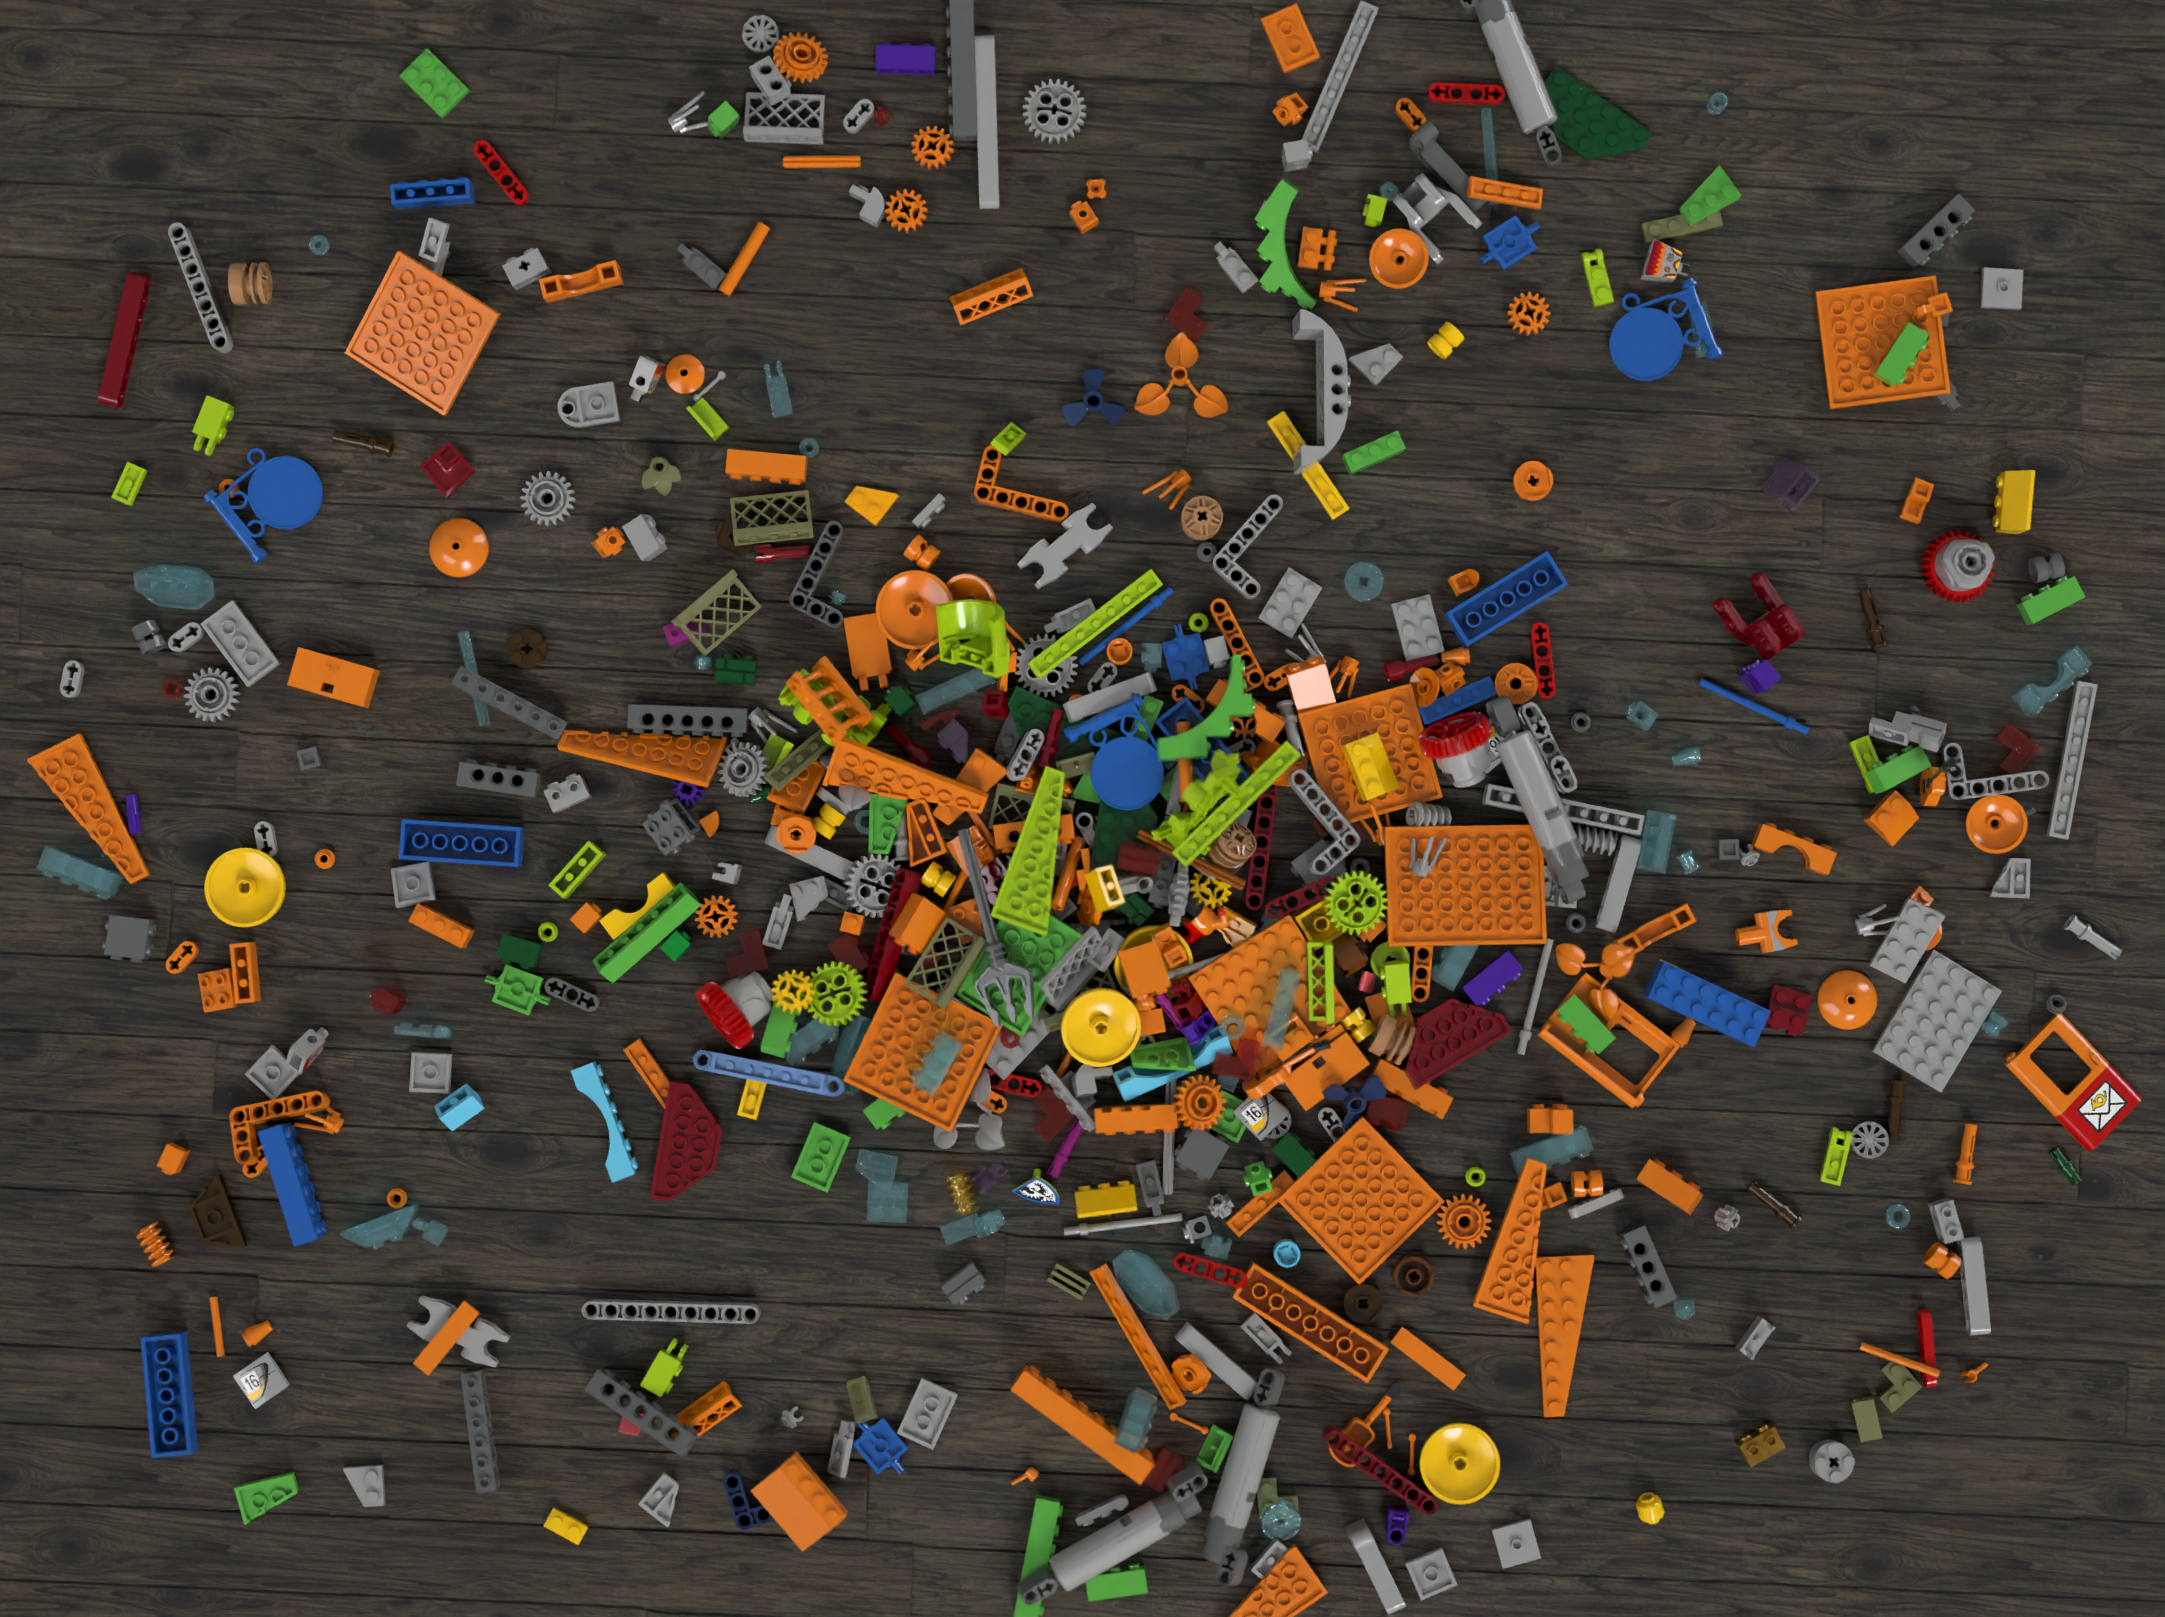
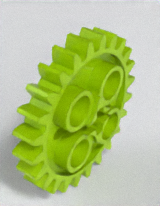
M1351 870L1350 876L1343 872L1344 878L1336 876L1338 882L1331 881L1330 883L1333 888H1326L1330 894L1323 896V898L1328 900V903L1323 904V906L1329 908V910L1324 913L1331 915L1328 921H1335L1334 927H1340V931L1343 933L1346 929L1350 935H1352L1354 930L1357 935H1360L1361 929L1368 933L1367 927L1375 929L1373 923L1380 924L1381 922L1378 917H1385L1381 911L1388 909V907L1383 905V902L1388 901V899L1382 897V895L1387 892L1380 890L1383 884H1376L1378 878H1371V874L1368 872L1365 876L1361 870H1359L1357 875L1354 870ZM1353 884H1358V891L1356 893H1351L1350 891ZM1372 896L1373 903L1370 906H1366V898ZM1341 899H1345V907L1339 909L1338 902ZM1354 899L1359 903L1357 906L1352 902ZM1355 912H1360L1361 916L1358 921H1353L1352 917Z
M832 961L831 967L828 963H824V969L817 967L818 973L811 972L813 979H809L808 983L814 984L810 990L815 991V994L810 996L813 999L812 1003L807 1002L808 1005H811L808 1012H815L813 1018L818 1019L820 1017V1023L826 1021V1025L831 1026L833 1023L834 1026H839L841 1022L843 1025H846L847 1019L854 1021L853 1014L860 1015L857 1011L858 1008L864 1009L861 1001H867V999L863 998L862 994H866L868 991L862 990V987L866 983L860 982L863 976H856L858 970H851L852 965L847 964L845 966L843 962H839L837 966V963ZM843 976L845 982L842 986H839V978ZM823 983H826L827 988L822 993L820 987ZM851 987L850 991L837 993L835 997L829 996L835 994V990L844 991L847 988ZM849 995L850 1003L845 1005L844 998ZM829 996L820 1001V997ZM828 1002H831L832 1009L828 1012L826 1010V1004Z

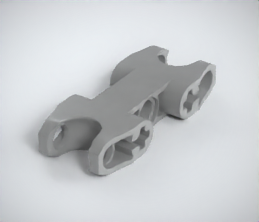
M1093 503L1069 516L1061 524L1067 532L1051 545L1045 538L1041 539L1029 549L1027 554L1017 564L1020 569L1031 563H1039L1043 567L1044 574L1034 584L1038 590L1056 581L1068 571L1069 567L1064 561L1079 548L1086 555L1101 544L1103 539L1113 529L1110 524L1099 530H1093L1088 527L1087 518L1096 509Z
M1529 702L1519 707L1517 715L1524 731H1531L1556 790L1565 794L1577 789V779L1554 740L1550 727L1538 705ZM1526 708L1532 711L1533 715L1531 718L1526 716ZM1537 728L1541 730L1539 733L1535 732ZM1544 743H1549L1552 747L1549 754L1545 753L1542 749ZM1558 763L1559 766L1555 769L1554 765ZM1563 778L1568 780V788L1562 785Z
M422 1295L418 1302L429 1310L430 1320L428 1323L411 1320L406 1327L422 1339L431 1342L457 1310V1307L444 1300ZM477 1318L474 1325L471 1324L456 1343L463 1346L460 1355L474 1363L497 1367L499 1360L488 1352L487 1344L492 1339L507 1343L511 1336L496 1324L482 1318Z

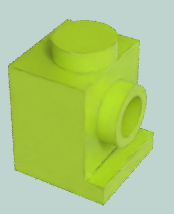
M1368 194L1366 202L1369 204H1365L1363 216H1366L1365 225L1371 227L1380 226L1387 198Z

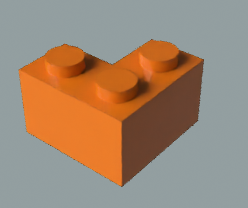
M1532 1104V1108H1527V1131L1529 1133L1573 1134V1110L1567 1108V1105L1552 1104V1107L1544 1108V1104Z

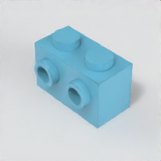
M467 1083L434 1106L439 1119L451 1131L485 1109L480 1096Z

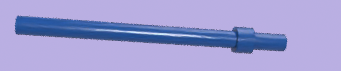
M1168 587L1158 596L1154 595L1149 599L1150 602L1079 658L1077 660L1081 666L1086 664L1106 648L1112 640L1122 635L1155 607L1156 609L1163 604L1162 602L1173 594L1174 591Z
M1701 678L1698 685L1784 724L1783 727L1797 730L1807 735L1810 729L1796 722V719L1790 716L1785 717L1704 678Z

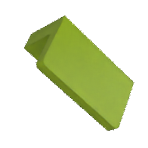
M701 398L692 407L688 406L686 408L714 441L729 429L704 398Z
M770 734L762 750L766 752L763 757L769 758L765 765L771 766L770 769L766 770V773L789 755L794 745L793 743L777 735Z

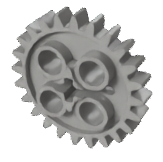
M1049 79V85L1042 81L1041 88L1035 85L1036 92L1029 90L1031 98L1025 97V102L1028 105H1023V110L1027 111L1023 113V117L1028 118L1025 121V125H1031L1029 132L1035 130L1034 137L1036 138L1041 135L1042 142L1049 138V144L1052 143L1053 139H1056L1057 144H1059L1060 138L1067 142V135L1074 138L1073 131L1080 132L1078 125H1084V121L1080 118H1086V113L1081 112L1086 110V105H1080L1084 102L1083 97L1078 98L1080 91L1073 92L1074 85L1068 88L1067 81L1060 85L1059 79H1057L1056 84H1053L1052 80ZM1043 97H1049L1051 99V102L1049 104H1043L1041 102V99ZM1064 99H1067L1071 102V104L1067 107H1064L1060 104V102ZM1053 108H1057L1056 115L1052 114ZM1041 116H1046L1049 120L1047 123L1042 124L1038 119ZM1063 118L1068 121V124L1065 126H1060L1057 123Z
M1045 633L1044 639H1041L1038 634L1037 641L1030 637L1031 644L1028 645L1024 642L1025 650L1018 649L1022 655L1017 656V660L1020 662L1016 664V668L1020 670L1015 672V675L1022 676L1018 682H1025L1023 689L1030 687L1029 691L1032 693L1034 690L1037 691L1038 696L1043 692L1045 698H1047L1050 692L1055 697V691L1057 690L1062 694V687L1069 689L1067 682L1073 683L1074 680L1071 678V675H1077L1072 669L1078 667L1077 664L1072 662L1077 657L1069 656L1056 666L1062 668V672L1052 669L1041 679L1037 677L1032 678L1028 675V671L1031 668L1027 663L1035 658L1033 655L1034 651L1038 648L1045 650L1055 642V635L1048 639L1047 633ZM1050 673L1058 675L1059 679L1056 683H1050L1047 680Z
M868 854V859L865 856H861V862L854 861L856 867L849 866L852 873L845 874L849 881L843 882V884L848 885L844 892L850 894L846 900H853L850 906H857L856 912L859 913L863 910V916L870 914V917L875 918L877 914L878 917H883L890 893L862 883L860 879L874 882L876 885L891 890L895 874L901 865H894L895 859L888 861L887 855H883L881 858V854H876L874 858L873 854ZM869 868L873 870V875L870 878L867 876ZM886 875H889L891 879L888 885L884 881ZM864 886L866 888V894L862 897L860 894V890ZM882 893L884 900L882 903H879L878 896Z
M1178 862L1177 871L1173 874L1168 897L1169 925L1179 927L1181 916H1184L1190 889L1189 875L1187 874L1188 866L1185 867L1181 862Z

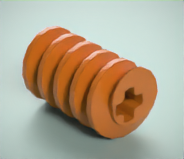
M158 1221L139 1230L140 1233L136 1236L137 1239H144L140 1243L141 1246L147 1245L144 1253L151 1252L148 1260L155 1259L151 1264L152 1267H157L175 1257H170L173 1249L166 1250L170 1243H162L166 1236H158L162 1229L154 1228Z

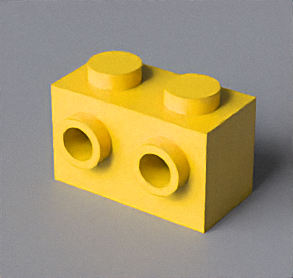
M1113 865L1094 869L1085 875L1097 913L1114 909L1125 903Z

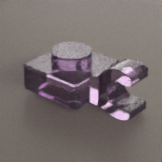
M997 1161L989 1170L984 1167L970 1181L979 1193L984 1196L998 1183L995 1179L1003 1177L1007 1171Z

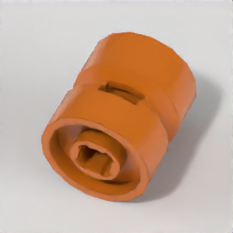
M917 535L906 548L903 555L911 561H917L916 565L923 571H927L939 556L940 551L933 545L928 546L927 541L920 535Z
M1123 638L1112 640L1107 647L1109 661L1117 666L1127 664L1132 657L1131 644Z
M1590 1170L1587 1174L1584 1171H1572L1571 1189L1573 1197H1585L1586 1194L1602 1196L1603 1179L1601 1171Z
M1935 1242L1923 1257V1263L1932 1269L1937 1268L1936 1272L1945 1279L1950 1278L1957 1271L1962 1261V1258L1955 1253H1948V1248L1939 1242Z

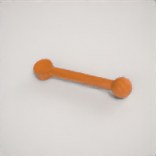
M1386 1407L1383 1409V1414L1385 1415L1387 1448L1392 1449L1389 1422L1390 1409Z
M1175 1412L1170 1414L1172 1421L1178 1420L1200 1430L1202 1434H1207L1209 1431L1208 1427H1201L1178 1417Z
M1411 1433L1408 1435L1410 1441V1466L1407 1472L1410 1476H1413L1415 1474L1413 1464L1416 1436Z

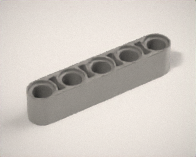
M1151 672L1066 702L1063 704L1069 722L1072 723L1116 707L1131 699L1132 693H1139L1143 697L1157 691Z
M771 825L764 843L844 881H849L845 874L852 873L849 866L856 867L854 862L815 844L804 853H790L777 842V826Z
M1626 835L1621 836L1596 919V928L1613 933L1616 932L1641 850L1642 840Z
M1969 1237L1957 1240L1958 1256L1962 1258L1960 1276L1967 1333L1969 1336L1990 1334L1991 1324L1980 1237Z
M1186 1322L1174 1336L1178 1342L1192 1354L1197 1355L1201 1362L1248 1401L1255 1393L1258 1382L1189 1322Z

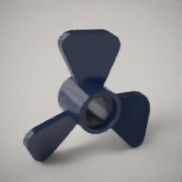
M1091 369L1083 372L1082 378L1088 391L1084 396L1083 402L1063 406L1062 413L1070 426H1076L1087 412L1097 413L1100 411L1113 425L1118 424L1123 417L1125 409L1120 405L1103 402V397L1098 392L1104 377V372L1101 369ZM1092 397L1097 398L1099 404L1092 407L1088 404V400Z
M1370 1075L1360 1089L1355 1086L1344 1089L1340 1084H1332L1322 1092L1325 1098L1343 1100L1348 1109L1342 1124L1344 1130H1348L1361 1117L1360 1112L1365 1109L1366 1101L1384 1098L1387 1093L1377 1075Z

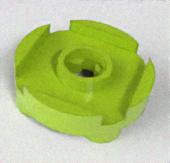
M1388 942L1379 944L1371 953L1370 965L1374 974L1379 978L1380 968H1383L1382 962L1387 961V956L1395 958V960L1406 959L1410 965V955L1404 946L1388 947Z

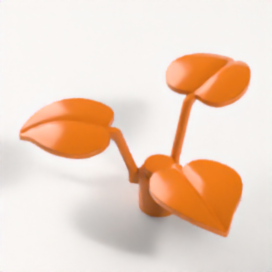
M1181 332L1170 342L1165 353L1166 363L1169 367L1173 368L1171 372L1172 380L1169 381L1167 389L1163 392V388L1156 383L1145 385L1138 393L1134 408L1146 415H1159L1165 412L1170 405V400L1166 395L1173 384L1177 386L1187 384L1193 393L1198 396L1194 400V408L1202 417L1210 418L1226 413L1228 404L1224 394L1217 387L1205 385L1202 387L1201 392L1198 393L1191 384L1185 368H1189L1196 363L1198 351L1196 346Z
M1562 943L1556 946L1555 952L1558 965L1568 975L1578 974L1581 971V966L1584 968L1600 967V973L1606 979L1601 984L1600 990L1592 989L1590 991L1588 1002L1591 1010L1597 1017L1607 1022L1611 1021L1618 1010L1619 1001L1617 995L1612 990H1604V987L1612 979V975L1622 977L1628 973L1633 962L1635 948L1610 944L1603 950V962L1585 964L1583 963L1586 957L1585 953L1577 945Z

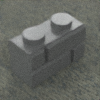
M971 1261L941 1283L940 1287L953 1305L956 1303L961 1305L969 1299L968 1294L972 1291L977 1293L985 1287L984 1282H986V1278L976 1264Z

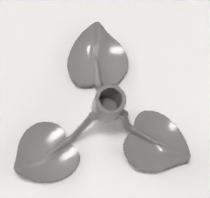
M834 751L825 752L819 757L821 764L827 769ZM851 785L839 787V796L850 811L860 809L862 805L871 800V794L864 788Z
M986 1068L981 1069L968 1096L971 1102H976L977 1106L985 1111L979 1117V1123H956L952 1132L935 1126L934 1142L936 1146L942 1149L952 1147L957 1139V1127H980L976 1133L975 1140L977 1146L981 1149L995 1150L1004 1146L1001 1136L1002 1118L992 1114V1110L987 1109L981 1104V1102L988 1100L991 1090L989 1073Z

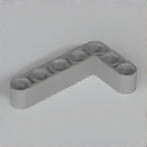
M1273 494L1266 498L1220 550L1212 562L1215 572L1247 599H1254L1258 596L1260 585L1235 561L1280 512L1283 501L1278 495ZM1270 500H1276L1279 504V507L1277 509H1271L1268 506V502ZM1263 515L1266 522L1258 524L1255 521V516ZM1245 529L1251 530L1253 537L1250 539L1244 538L1242 531ZM1237 544L1240 551L1233 554L1229 551V546ZM1224 559L1227 566L1219 568L1216 565V561ZM1239 572L1242 576L1241 580L1233 581L1231 573ZM1254 585L1256 587V593L1252 595L1248 594L1246 592V586Z
M1949 743L1943 746L1941 751L1943 762L1951 758L1947 755L1948 747L1952 746L1957 751L1956 756L1952 758L1957 760V767L1960 771L1959 775L1953 777L1950 773L1945 774L1947 793L1953 800L2041 789L2049 783L2048 774L2044 771L1966 781L1961 747L1956 743ZM2036 774H2040L2043 777L2041 785L2034 783V776ZM2016 777H2020L2023 780V785L2020 788H2016L2013 784ZM1995 780H2000L2003 784L2000 791H1996L1993 788ZM1975 783H1980L1983 787L1982 792L1979 794L1973 791ZM1956 785L1962 788V794L1959 797L1955 796L1952 792L1953 787Z
M1296 770L1288 776L1290 787L1335 839L1309 862L1311 873L1315 875L1325 874L1359 845L1360 837L1304 770ZM1296 774H1300L1302 777L1300 785L1294 781ZM1309 789H1312L1315 792V798L1313 800H1310L1307 797V791ZM1322 804L1328 808L1326 815L1320 813L1319 808ZM1335 819L1340 822L1339 830H1335L1332 827ZM1347 835L1353 838V843L1350 846L1345 842ZM1333 847L1338 850L1337 858H1333L1330 855V850ZM1318 860L1323 863L1322 871H1318L1315 868V863Z
M1364 1518L1346 1526L1348 1534L1388 1615L1406 1607Z

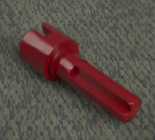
M770 543L755 544V552H763V555L755 556L756 564L772 563L773 559L809 557L810 547L808 545L773 547Z
M1437 654L1405 662H1402L1400 659L1386 662L1383 664L1386 680L1402 679L1406 673L1417 671L1420 668L1439 665V657Z
M891 723L886 728V731L910 755L909 761L912 764L925 769L931 763L930 760L934 759L923 746L917 747L894 723Z

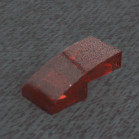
M953 709L939 713L923 722L920 726L925 732L940 720L947 726L961 712L959 709Z

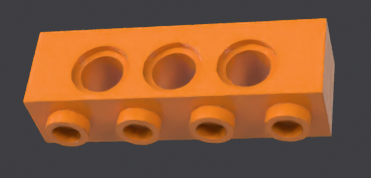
M1072 814L1061 815L1058 842H1060V845L1071 844L1072 840H1076ZM1025 821L993 825L995 844L998 851H1001V853L1013 852L1018 842H1011L1010 837L1015 832L1021 835Z

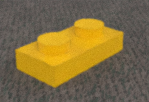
M746 1080L737 1115L757 1120L767 1083Z
M555 1507L544 1524V1527L577 1545L580 1544L589 1527Z

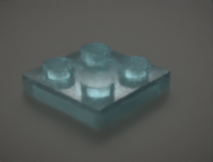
M869 1181L867 1221L907 1223L908 1183Z

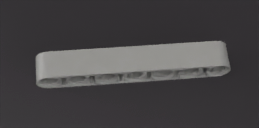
M173 223L168 229V234L210 344L219 352L228 353L233 348V341L192 234L181 223ZM183 229V235L177 238L176 233ZM186 248H190V253L184 256L183 251ZM197 266V271L194 274H190L191 268ZM204 284L203 291L197 292L198 286ZM211 302V308L205 311V304ZM218 320V326L212 329V322ZM225 338L224 346L219 347V340Z

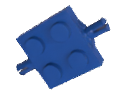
M1515 215L1482 237L1489 252L1479 257L1480 261L1485 264L1493 258L1504 271L1537 249L1532 241L1531 233L1540 229V226L1535 221L1526 227L1521 224Z
M1178 624V628L1177 625H1174L1176 637L1171 641L1162 643L1171 680L1188 679L1190 690H1194V687L1198 689L1195 677L1210 671L1200 633L1184 635L1181 624Z
M881 1418L877 1423L870 1426L866 1422L857 1424L863 1432L853 1442V1446L877 1474L885 1468L892 1466L900 1475L905 1468L898 1459L909 1447L885 1418Z

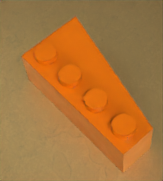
M977 748L955 781L986 793L1007 775V767L980 748ZM937 806L932 815L945 824L951 825L965 811L959 810L955 806Z
M1386 1057L1384 1060L1379 1058L1370 1075H1377L1383 1086L1389 1091L1443 1119L1454 1099L1447 1095L1448 1091L1440 1086L1434 1088L1430 1086V1081L1414 1090L1405 1074L1406 1068L1404 1066L1402 1069L1395 1067L1393 1060H1386Z
M1173 1103L1100 1106L1094 1109L1096 1133H1104V1135H1115L1116 1132L1135 1134L1136 1131L1142 1130L1144 1133H1156L1155 1130L1163 1129V1132H1175V1128L1180 1127V1121L1178 1120L1180 1115L1179 1113H1174L1178 1106L1173 1105Z

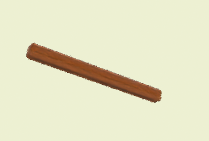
M1144 829L1139 830L1137 834L1138 839L1174 856L1172 852L1176 848L1170 842L1164 839L1154 841L1152 839L1153 835ZM1200 857L1195 858L1189 864L1239 890H1242L1246 884L1245 880Z

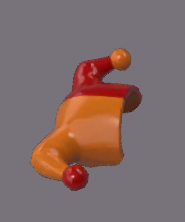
M1203 906L1199 915L1192 921L1187 917L1181 919L1182 924L1189 930L1188 934L1182 935L1179 932L1177 933L1187 944H1193L1200 937L1207 936L1214 930L1227 928L1230 922L1225 908H1218L1217 913L1220 916H1216L1213 910Z

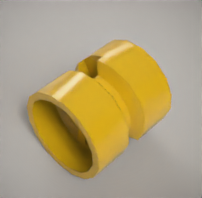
M1446 322L1438 330L1439 334H1434L1427 341L1432 351L1444 360L1453 352L1452 347L1457 348L1464 340L1462 333L1449 322Z
M825 803L819 811L820 817L815 816L813 824L816 827V831L830 840L836 832L835 826H840L846 817Z
M933 861L923 875L921 883L928 888L933 887L935 893L944 897L957 876L948 870L944 872L943 867Z
M1360 1006L1352 1010L1349 1016L1340 1021L1345 1030H1350L1349 1035L1356 1044L1376 1030L1373 1023L1365 1019L1366 1014Z

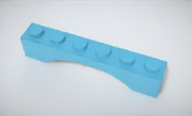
M1219 1025L1212 1028L1200 1042L1190 1047L1195 1069H1199L1233 1053L1228 1037ZM1130 1065L1112 1073L1123 1100L1126 1102L1192 1071L1133 1068Z
M593 1062L571 1070L577 1090L586 1094L596 1103L607 1122L610 1146L605 1165L612 1183L636 1174L638 1163L635 1157H631L629 1150H632L629 1140L625 1139L622 1133L625 1131L622 1121H618L615 1113H618L614 1101L611 1102L609 1098L611 1092L608 1084L603 1082L602 1076L604 1073L601 1065Z

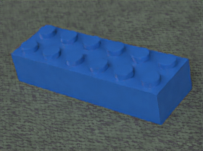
M1547 551L1448 611L1444 616L1461 644L1466 648L1569 584Z
M1185 697L1155 722L1167 737H1173L1177 735L1176 723L1190 722L1191 730L1205 719L1191 701ZM1220 738L1207 739V741H1210L1211 753H1208L1206 759H1192V769L1202 781H1205L1213 771L1211 760L1216 751L1221 750L1225 755L1231 754ZM1237 763L1236 765L1241 770L1235 782L1240 787L1250 776L1241 764ZM1231 795L1223 796L1218 802L1222 804Z
M402 819L399 859L522 867L525 828Z
M1658 960L1642 995L1651 1001L1752 1047H1755L1771 1012L1766 1008Z
M288 1122L259 1131L258 1135L294 1247L326 1236L327 1225L320 1216L321 1206L314 1197L315 1187L308 1178L309 1168L303 1162V1149L297 1143V1130L295 1126Z
M187 1331L146 1335L141 1338L151 1458L192 1454L198 1450L188 1333Z

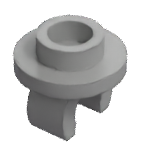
M1748 844L1749 852L1743 853L1740 848L1739 855L1742 865L1751 866L1758 861L1760 854L1758 851H1754L1751 844Z
M798 1407L782 1412L781 1419L786 1427L793 1429L796 1427L797 1422L803 1420V1416L794 1417V1412L798 1410Z

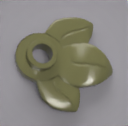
M663 457L654 458L650 462V468L642 476V486L644 489L655 486L657 491L663 496H667L671 491L672 482L681 481L679 470L669 465V462ZM658 464H663L662 470H657Z

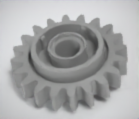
M547 471L546 477L541 472H539V479L532 476L533 483L526 481L529 488H522L526 495L520 497V499L526 501V503L521 505L523 508H528L525 514H532L530 517L532 521L538 518L537 524L539 525L545 521L547 527H549L550 521L556 526L558 524L557 519L565 522L563 515L570 517L568 509H575L570 504L576 501L575 498L570 497L575 491L568 490L572 484L570 482L564 484L566 481L564 476L559 479V474L555 473L552 477L549 471ZM547 494H552L553 500L549 504H545L544 497Z
M211 667L208 668V673L204 669H200L201 676L194 673L195 681L188 679L191 687L184 688L189 691V694L184 695L185 698L190 699L185 703L187 706H192L189 712H197L195 717L201 718L203 716V721L206 722L209 718L211 722H216L217 718L223 721V714L230 717L229 709L237 710L233 703H240L239 700L235 699V696L241 695L240 692L235 691L239 685L232 684L235 678H227L229 672L225 671L222 673V670L219 668L214 673V669ZM211 690L216 692L213 700H210L208 696Z
M740 742L739 746L733 744V750L726 749L728 756H721L725 761L718 764L723 767L722 770L718 771L719 774H723L719 781L726 782L723 788L729 789L728 793L735 794V796L741 797L743 795L744 797H749V794L756 795V789L763 790L760 784H767L764 776L767 774L766 770L771 768V766L765 765L769 758L763 757L766 752L760 750V746H753L752 743L748 742L747 744Z

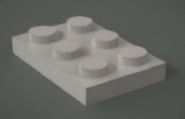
M1288 568L1258 619L1292 639L1322 587Z
M1430 594L1391 604L1405 661L1444 652Z
M922 1378L897 1434L933 1450L958 1394Z

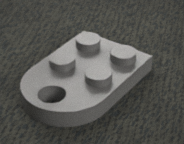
M614 382L575 387L565 391L558 401V413L561 419L569 426L576 428L620 421ZM566 404L573 405V412L571 414H564L563 407Z

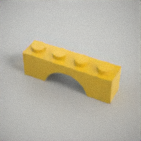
M666 873L660 874L647 884L648 899L639 911L626 913L619 909H614L599 920L613 940H616L675 888V885Z

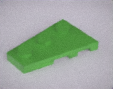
M294 1472L239 1484L234 1487L244 1525L298 1493L299 1488Z

